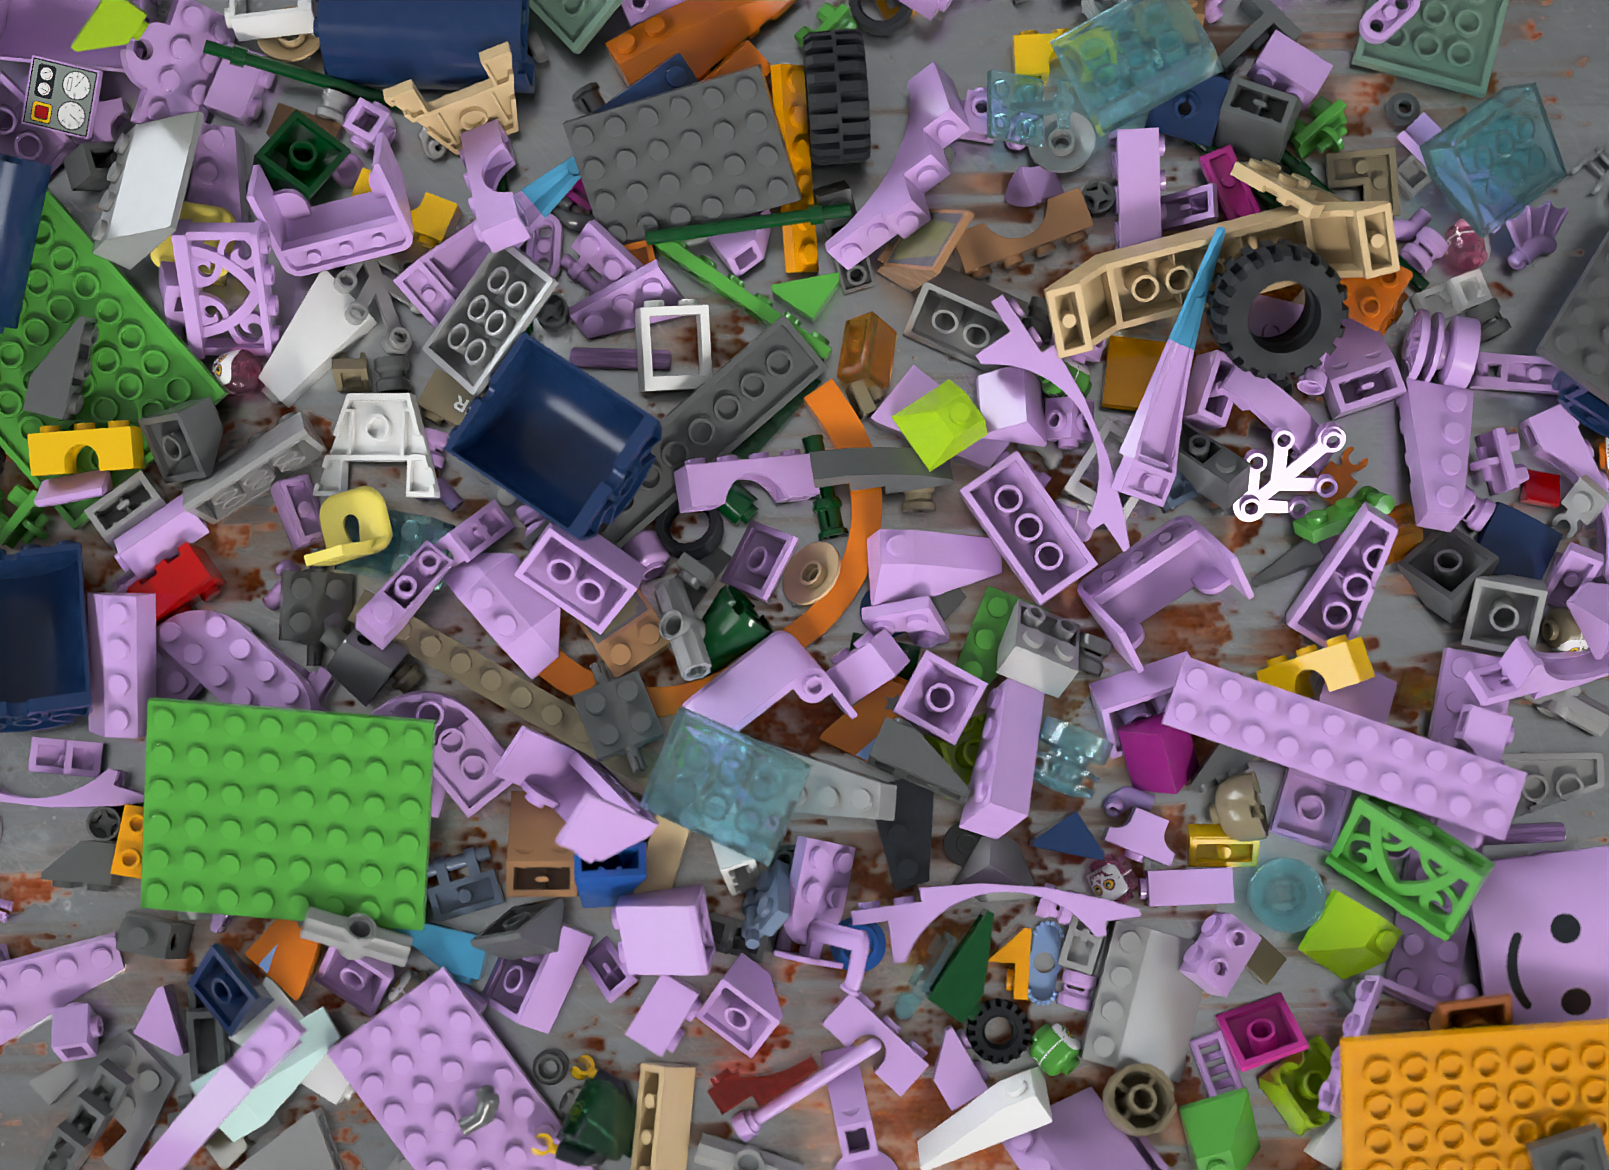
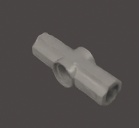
M677 577L667 580L663 579L654 586V595L662 616L659 624L660 634L664 639L670 641L682 678L688 681L704 678L711 672L710 667L712 666L703 641L705 637V624L703 620L695 617L683 580Z
M1578 686L1537 699H1533L1530 694L1520 696L1538 705L1537 709L1542 713L1559 721H1568L1596 737H1601L1609 727V707L1582 694V690Z
M310 906L300 932L301 938L335 947L344 958L349 960H359L367 956L402 967L407 962L413 942L412 936L379 927L370 916L357 913L350 917H344Z
M706 1132L702 1133L694 1158V1163L716 1170H743L739 1165V1159L746 1154L757 1158L759 1166L755 1170H803L804 1167L803 1163L762 1151L754 1145H744Z

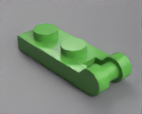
M1367 485L1359 490L1357 496L1339 499L1332 506L1322 510H1312L1306 516L1294 520V532L1315 544L1344 532L1365 501L1386 515L1393 510L1395 501L1392 496L1379 492L1376 488Z

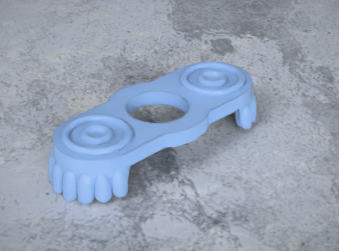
M1053 921L1041 922L1035 927L1032 950L1030 952L1028 997L1031 998L1033 1003L1035 1002V1004H1041L1042 1006L1050 1004L1051 1001L1055 1000L1058 994L1056 992L1057 974L1062 966L1058 964L1060 958L1061 939L1064 938V934L1060 925L1055 924ZM1042 952H1047L1054 958V967L1047 973L1039 972L1034 966L1035 957Z

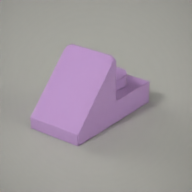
M1572 542L1564 554L1556 552L1545 579L1548 590L1545 603L1556 607H1568L1566 601L1583 583L1592 582L1604 563V554Z

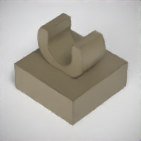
M365 352L360 353V358H348L347 353H342L340 359H333L332 372L337 392L372 391L373 380Z
M863 378L850 383L845 391L860 421L871 418L877 410L875 404L883 401V397L887 396L882 383L867 389Z

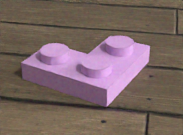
M929 595L862 608V621L873 635L886 628L890 635L906 631L915 646L931 648L941 643L950 642L949 629Z

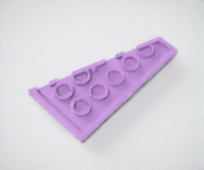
M116 932L0 962V1046L52 1014L54 1008L65 1006L125 968V961L122 951L116 950L118 940Z

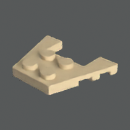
M508 41L479 52L480 62L489 76V79L482 82H477L451 94L443 95L430 102H425L412 79L383 90L384 100L391 107L397 106L403 111L404 117L411 122L417 121L426 128L427 134L456 155L459 154V149L463 148L461 133L495 119H498L507 135L519 131L512 53Z
M1250 158L1249 162L1236 161L1231 171L1232 176L1260 192L1266 191L1277 196L1276 201L1285 206L1290 204L1298 208V213L1306 218H1320L1325 205L1319 202H1351L1310 184L1311 180L1296 173L1289 175L1280 171L1282 166L1267 159H1263L1262 162Z

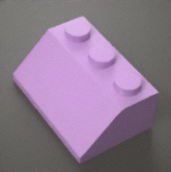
M550 521L514 576L601 635L637 590L647 567L600 534L589 540L581 541Z
M1187 651L1143 665L1144 670L1139 674L1135 669H1131L1088 684L1093 709L1111 759L1123 756L1116 728L1165 712L1184 656L1190 657Z
M562 920L558 952L515 960L498 957L481 996L489 1001V1006L517 1024L549 1034L581 962L588 951L593 936Z

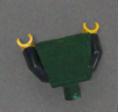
M582 1055L577 1060L586 1066L587 1071H581L578 1067L573 1066L570 1069V1073L575 1079H586L556 1136V1139L561 1142L559 1145L555 1144L550 1135L541 1133L535 1137L544 1139L547 1142L546 1151L531 1148V1152L539 1157L551 1153L555 1155V1159L578 1167L601 1166L606 1160L617 1162L621 1159L622 1155L632 1158L636 1111L633 1109V1102L625 1082L602 1068L599 1070L595 1069L594 1060L588 1055Z

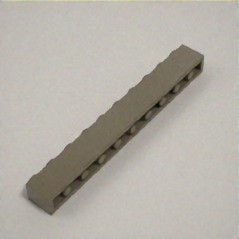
M365 589L347 620L356 624L357 613L375 594ZM414 616L394 637L393 641L408 649L409 655L597 760L578 711L572 705ZM643 747L640 752L647 769L641 772L639 767V773L637 774L633 773L627 755L613 756L600 761L602 764L650 791L655 790L670 763L669 760L646 747Z

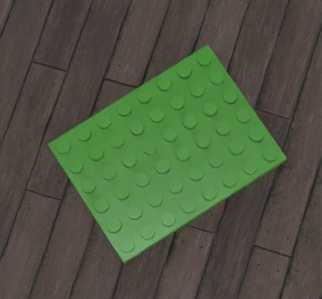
M48 187L18 328L5 327L4 333H0V447L38 490L41 483L45 480L73 475L31 476L27 434L40 433V426L61 425L62 431H73V424L95 423V428L100 429L108 428L107 421L129 420L130 426L140 427L138 420L145 416L190 400L211 397L213 405L216 406L229 394L114 262L92 253L95 240ZM80 316L98 319L96 326L99 328L97 343L91 348L89 357L91 372L83 384L81 394L84 396V404L81 412L76 415V420H63L23 410L30 375ZM143 431L145 468L110 471L113 489L138 471H144L155 461ZM85 446L81 449L77 456L78 473L99 470L97 453L90 446ZM104 496L55 505L53 507L73 530H79L90 520L84 510Z
M150 698L147 710L141 908L304 921L310 906L344 917H350L357 913L370 916L376 925L382 928L423 931L426 917L436 720Z

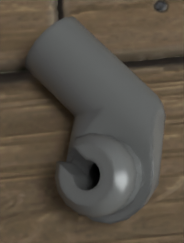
M562 198L551 211L562 224L570 229L580 231L583 230L589 221L595 219L593 215L570 211L572 201L566 198Z
M484 1085L480 1087L476 1092V1097L478 1098L476 1110L458 1120L465 1136L490 1124L495 1119L500 1098L499 1094L495 1093L493 1086Z

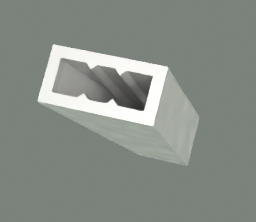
M327 270L321 271L258 377L266 385L261 391L275 405L281 401L289 408L332 367L333 359H340L342 353H347L378 324L369 313L360 325H352L345 319V310L352 302H355V299L349 293L342 294L335 289L333 284L335 278ZM351 310L354 316L361 317L359 311Z
M267 976L262 985L274 998V1001L232 1037L229 1036V1039L243 1046L271 1013L281 1005L297 1021L311 1013L300 1000L295 1001L276 982ZM328 1054L323 1057L301 1082V1084L335 1105L342 1102L344 1098L350 1100L355 1094V1090Z

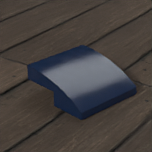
M1496 502V507L1484 525L1477 543L1499 557V563L1492 575L1510 574L1542 580L1563 534L1511 506Z

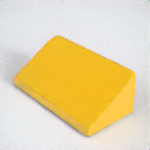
M1220 824L1187 825L1188 867H1258L1260 840L1241 842L1231 839L1224 833Z

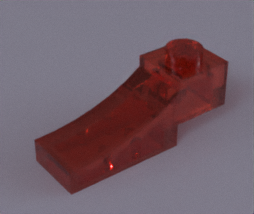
M810 1053L790 1065L768 1072L741 1074L738 1068L732 1072L725 1068L710 1078L713 1085L708 1087L707 1092L722 1115L753 1096L758 1106L762 1107L819 1069V1064L813 1054Z

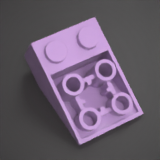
M1349 317L1341 321L1346 330L1342 338L1336 337L1333 344L1337 348L1331 356L1328 353L1326 354L1323 366L1328 377L1323 395L1332 420L1397 399L1407 391L1396 360L1379 330L1373 331Z

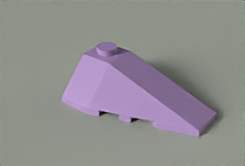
M879 529L867 539L871 606L928 595L929 597H935L950 590L1002 573L1001 554L990 538L921 530Z

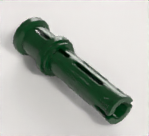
M822 434L811 435L801 439L805 454L825 451ZM833 486L819 487L820 494L815 496L812 511L817 513L820 527L818 539L825 541L848 535V528L843 526L840 512L842 501L839 497L835 496Z

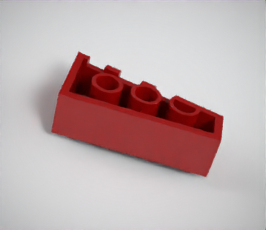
M186 541L177 548L181 555L170 560L163 559L154 566L155 575L152 578L146 577L137 580L126 590V593L156 594V627L170 617L192 611L191 607L201 600L203 602L212 600L221 593L220 587L227 583L203 548Z

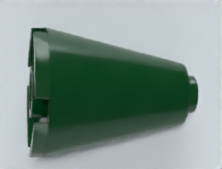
M724 585L719 590L701 619L705 624V637L703 641L712 664L710 667L711 672L704 678L745 654L774 632L768 619L763 614L759 617L753 609L755 605L731 585L728 587Z

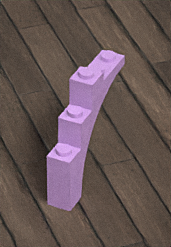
M935 61L907 81L910 94L909 119L901 146L883 181L861 210L841 230L825 242L827 252L847 270L851 269L897 234L906 239L932 220L924 194L951 174L943 149L970 129L954 81Z

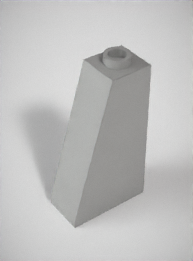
M319 1107L307 1113L235 1170H344L323 1110Z

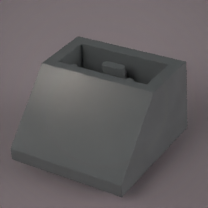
M1233 75L1220 109L1214 146L1222 148L1231 144L1234 153L1249 159L1253 158L1261 162L1263 159H1267L1280 164L1303 103L1297 96Z

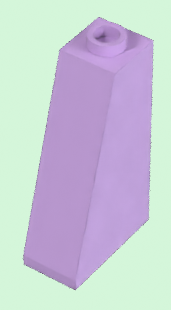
M913 365L871 416L870 424L875 428L907 440L892 420V416L938 387L939 384ZM981 438L951 459L986 472L992 466L997 465L1010 456L1011 453L1006 449L1011 442Z

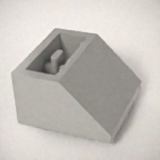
M140 470L85 509L84 512L103 539L118 553L114 539L168 504L170 500L155 479L148 473Z
M1018 599L998 648L996 673L1059 698L1078 673L1080 625Z

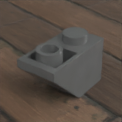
M81 840L44 869L41 873V879L53 880L52 887L74 888V882L87 883L86 890L108 892L109 886L121 885L122 876L110 874L117 842Z

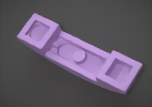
M1235 365L1218 388L1242 411L1251 410L1272 431L1282 426L1289 428L1295 439L1291 447L1293 452L1290 455L1293 459L1316 442L1315 433L1320 425L1297 401L1267 377L1265 379L1254 377L1250 371L1244 372ZM1282 434L1279 437L1285 442L1289 435ZM1328 438L1326 443L1332 444L1330 439ZM1326 452L1305 470L1313 477H1318L1334 452Z

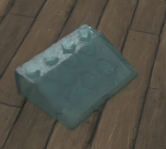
M1123 0L1050 41L1058 60L1100 138L1223 71L1217 52L1188 0Z
M1536 82L1503 87L1419 146L1430 178L1479 238L1489 235L1505 223L1506 220L1524 209L1526 205L1532 203L1568 176Z
M680 706L648 780L640 807L764 865L770 866L784 840L812 765Z

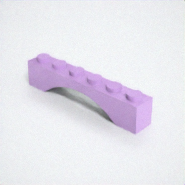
M1561 404L1529 417L1518 424L1534 456L1550 463L1562 472L1573 485L1582 476L1587 475L1609 493L1608 478L1596 466L1593 459L1594 450L1587 439H1583L1578 428L1579 421L1571 416ZM1608 503L1594 520L1597 552L1604 554V563L1593 580L1595 583L1609 584Z

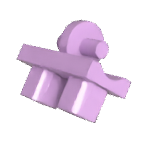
M1501 427L1476 436L1479 447L1476 448L1478 461L1470 463L1469 466L1471 471L1481 470L1484 482H1488L1491 496L1519 488V484L1529 480L1527 467L1523 463L1515 465L1513 463L1511 452L1519 450L1521 445L1517 432H1505V428Z

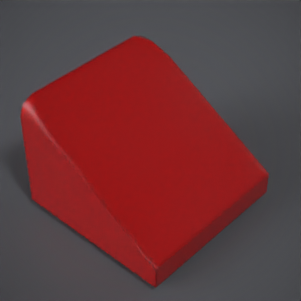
M1527 469L1529 480L1522 483L1519 503L1549 509L1559 507L1561 500L1560 475Z

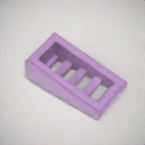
M1221 1030L1189 1041L1208 1098L1216 1096V1091L1230 1086H1234L1235 1090L1244 1087ZM1219 1044L1221 1050L1204 1056L1201 1055V1049ZM1224 1058L1225 1064L1207 1070L1206 1063ZM1229 1072L1230 1078L1212 1083L1210 1077Z

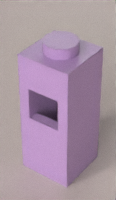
M181 494L114 539L118 551L114 557L125 572L132 570L141 579L153 571L154 566L163 559L169 560L178 554L177 548L187 541L193 544L210 531L205 520L186 511L183 506V494Z
M1232 868L1143 870V878H1138L1139 899H1145V906L1149 907L1234 903Z

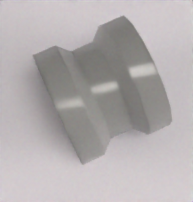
M324 88L322 93L323 103L322 106L317 107L315 115L341 124L343 127L345 117L348 111L355 105L356 100L342 92Z

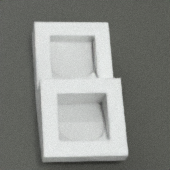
M1480 268L1451 278L1443 284L1416 293L1410 299L1415 310L1419 308L1429 310L1431 317L1435 312H1442L1444 320L1492 299V295Z

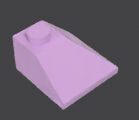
M329 946L314 980L373 1018L395 974L391 963L367 956L359 960H349L344 958L337 948Z
M741 953L695 1017L752 1059L782 1020L783 1015L770 973Z

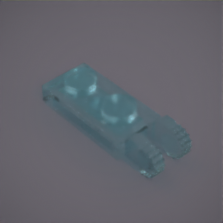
M945 930L942 936L936 933L926 950L927 953L931 954L924 967L918 964L908 980L913 985L911 990L901 992L897 998L898 1001L895 1002L894 1013L897 1014L896 1017L898 1016L899 1019L904 1021V1019L908 1020L914 1016L913 1013L918 1010L957 944L958 940L955 935Z

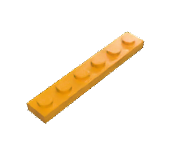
M771 65L773 105L802 195L800 201L782 205L781 212L808 209V205L814 204L804 65ZM809 222L782 226L786 273L819 272L816 225L811 226Z

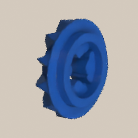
M852 917L844 919L838 925L867 931L869 949L872 952H868L864 972L873 969L880 963L886 950V940L882 929L877 923L853 925ZM830 945L834 960L844 963L843 969L848 971L851 950Z

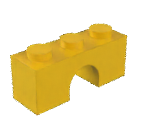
M1092 27L1087 29L1086 32H1073L1071 29L1061 28L1047 34H1039L1036 30H1025L1019 32L1018 35H1013L1011 43L1013 85L1046 84L1050 74L1049 63L1057 57H1068L1077 64L1080 82L1114 81L1118 71L1115 30L1106 31V29L1102 30L1101 27Z
M362 168L350 197L372 191L369 185L371 170ZM426 192L421 204L416 209L410 211L414 228L413 236L418 238L417 243L429 249L435 247L454 234L462 215L460 207L457 203Z
M129 420L107 421L108 428L100 429L95 428V423L73 424V431H62L61 425L40 426V433L27 434L31 476L78 473L77 456L85 446H90L97 453L99 471L145 468L141 427L130 426Z
M1346 634L1326 640L1328 647L1321 650L1317 649L1316 644L1296 650L1297 658L1288 660L1286 654L1266 660L1268 667L1256 671L1260 682L1307 698L1315 696L1310 682L1313 670L1319 672L1324 677L1329 692L1373 678L1375 674L1362 637L1348 640Z

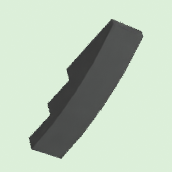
M864 447L809 452L815 488L849 483L850 491L884 486L885 494L954 484L950 459L929 472L913 448Z
M108 1058L100 1063L87 1089L77 1096L66 1119L55 1128L34 1170H79L111 1122L135 1079Z

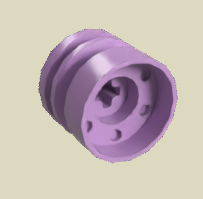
M1420 308L1416 310L1403 341L1401 365L1403 379L1416 380L1419 376V381L1430 382L1437 370L1438 384L1466 389L1478 358L1481 341L1480 321L1476 318L1454 315L1445 329V320L1442 312H1435L1431 317L1429 310Z

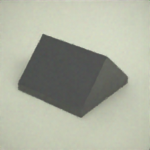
M559 897L514 906L474 937L470 943L473 948L507 960L558 952L564 902Z

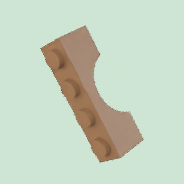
M1076 188L1047 199L1044 207L1043 222L1031 234L1020 238H1007L994 233L984 223L965 229L953 249V253L961 273L976 280H981L993 274L992 269L1003 265L1006 269L1014 268L1024 263L1025 257L1036 254L1037 257H1043L1057 250L1055 246L1068 242L1069 246L1087 240L1088 234L1091 233L1094 227V223L1080 188Z

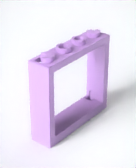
M1365 975V978L1360 981L1356 988L1355 998L1357 1000L1353 1011L1344 1021L1343 1037L1364 1036L1367 1034L1381 993L1431 1015L1439 1001L1382 976ZM1339 1046L1335 1049L1331 1058L1332 1069L1329 1078L1320 1088V1103L1317 1109L1341 1118Z

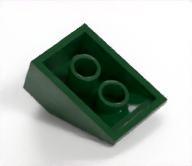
M985 908L981 910L924 994L929 1001L962 1024H964L967 1018L973 1021L984 1005L980 998L984 993L994 914Z

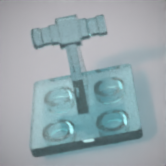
M996 69L989 70L987 72L988 138L1036 148L1042 147L1044 145V116L1057 113L1058 117L1057 128L1069 129L1071 127V112H1074V96L1070 92L1071 81L1069 79L1057 80V95L1053 97V100L1044 101V82L1042 79Z

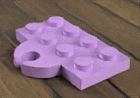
M173 0L165 24L160 22L149 23L139 39L147 48L144 59H139L133 50L121 49L120 57L123 70L130 81L141 89L130 120L131 122L141 124L195 111L204 113L203 123L206 122L209 110L205 107L204 101L222 58L203 53L206 39L228 46L229 42L234 43L236 37L233 28L228 29L224 15L195 0Z

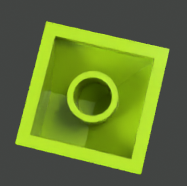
M101 0L73 40L71 48L79 52L125 45L129 43L131 38L138 41L149 23L144 21L147 12L131 0Z
M950 379L892 416V420L929 472L988 435L983 415L967 393Z
M1333 888L1299 945L1298 950L1339 978L1346 980L1386 962L1403 931L1382 916Z

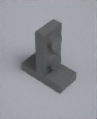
M1241 0L1239 6L1255 22L1215 60L1211 71L1220 76H1224L1228 71L1233 75L1247 61L1244 55L1252 48L1257 52L1268 41L1275 30H1278L1295 42L1298 41L1302 31L1272 1Z
M719 547L700 560H695L683 552L676 562L680 571L675 577L683 580L693 612L732 559L730 555Z

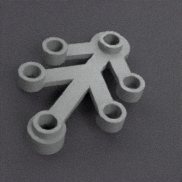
M391 254L346 265L345 269L338 273L333 284L339 293H350L357 284L356 275L362 265H364L368 278L355 302H352L345 310V319L352 325L362 324L368 316L367 308L375 296L387 330L381 341L382 348L388 355L403 356L412 345V337L407 329L401 327L390 295L408 305L412 312L421 314V312L391 278L382 274L379 266L380 264L397 273L398 276L404 271V267H408L414 261L410 259L401 261ZM340 279H347L350 283V286H345L344 284H342ZM351 310L359 311L361 317L354 316ZM394 335L399 336L404 343L398 342Z

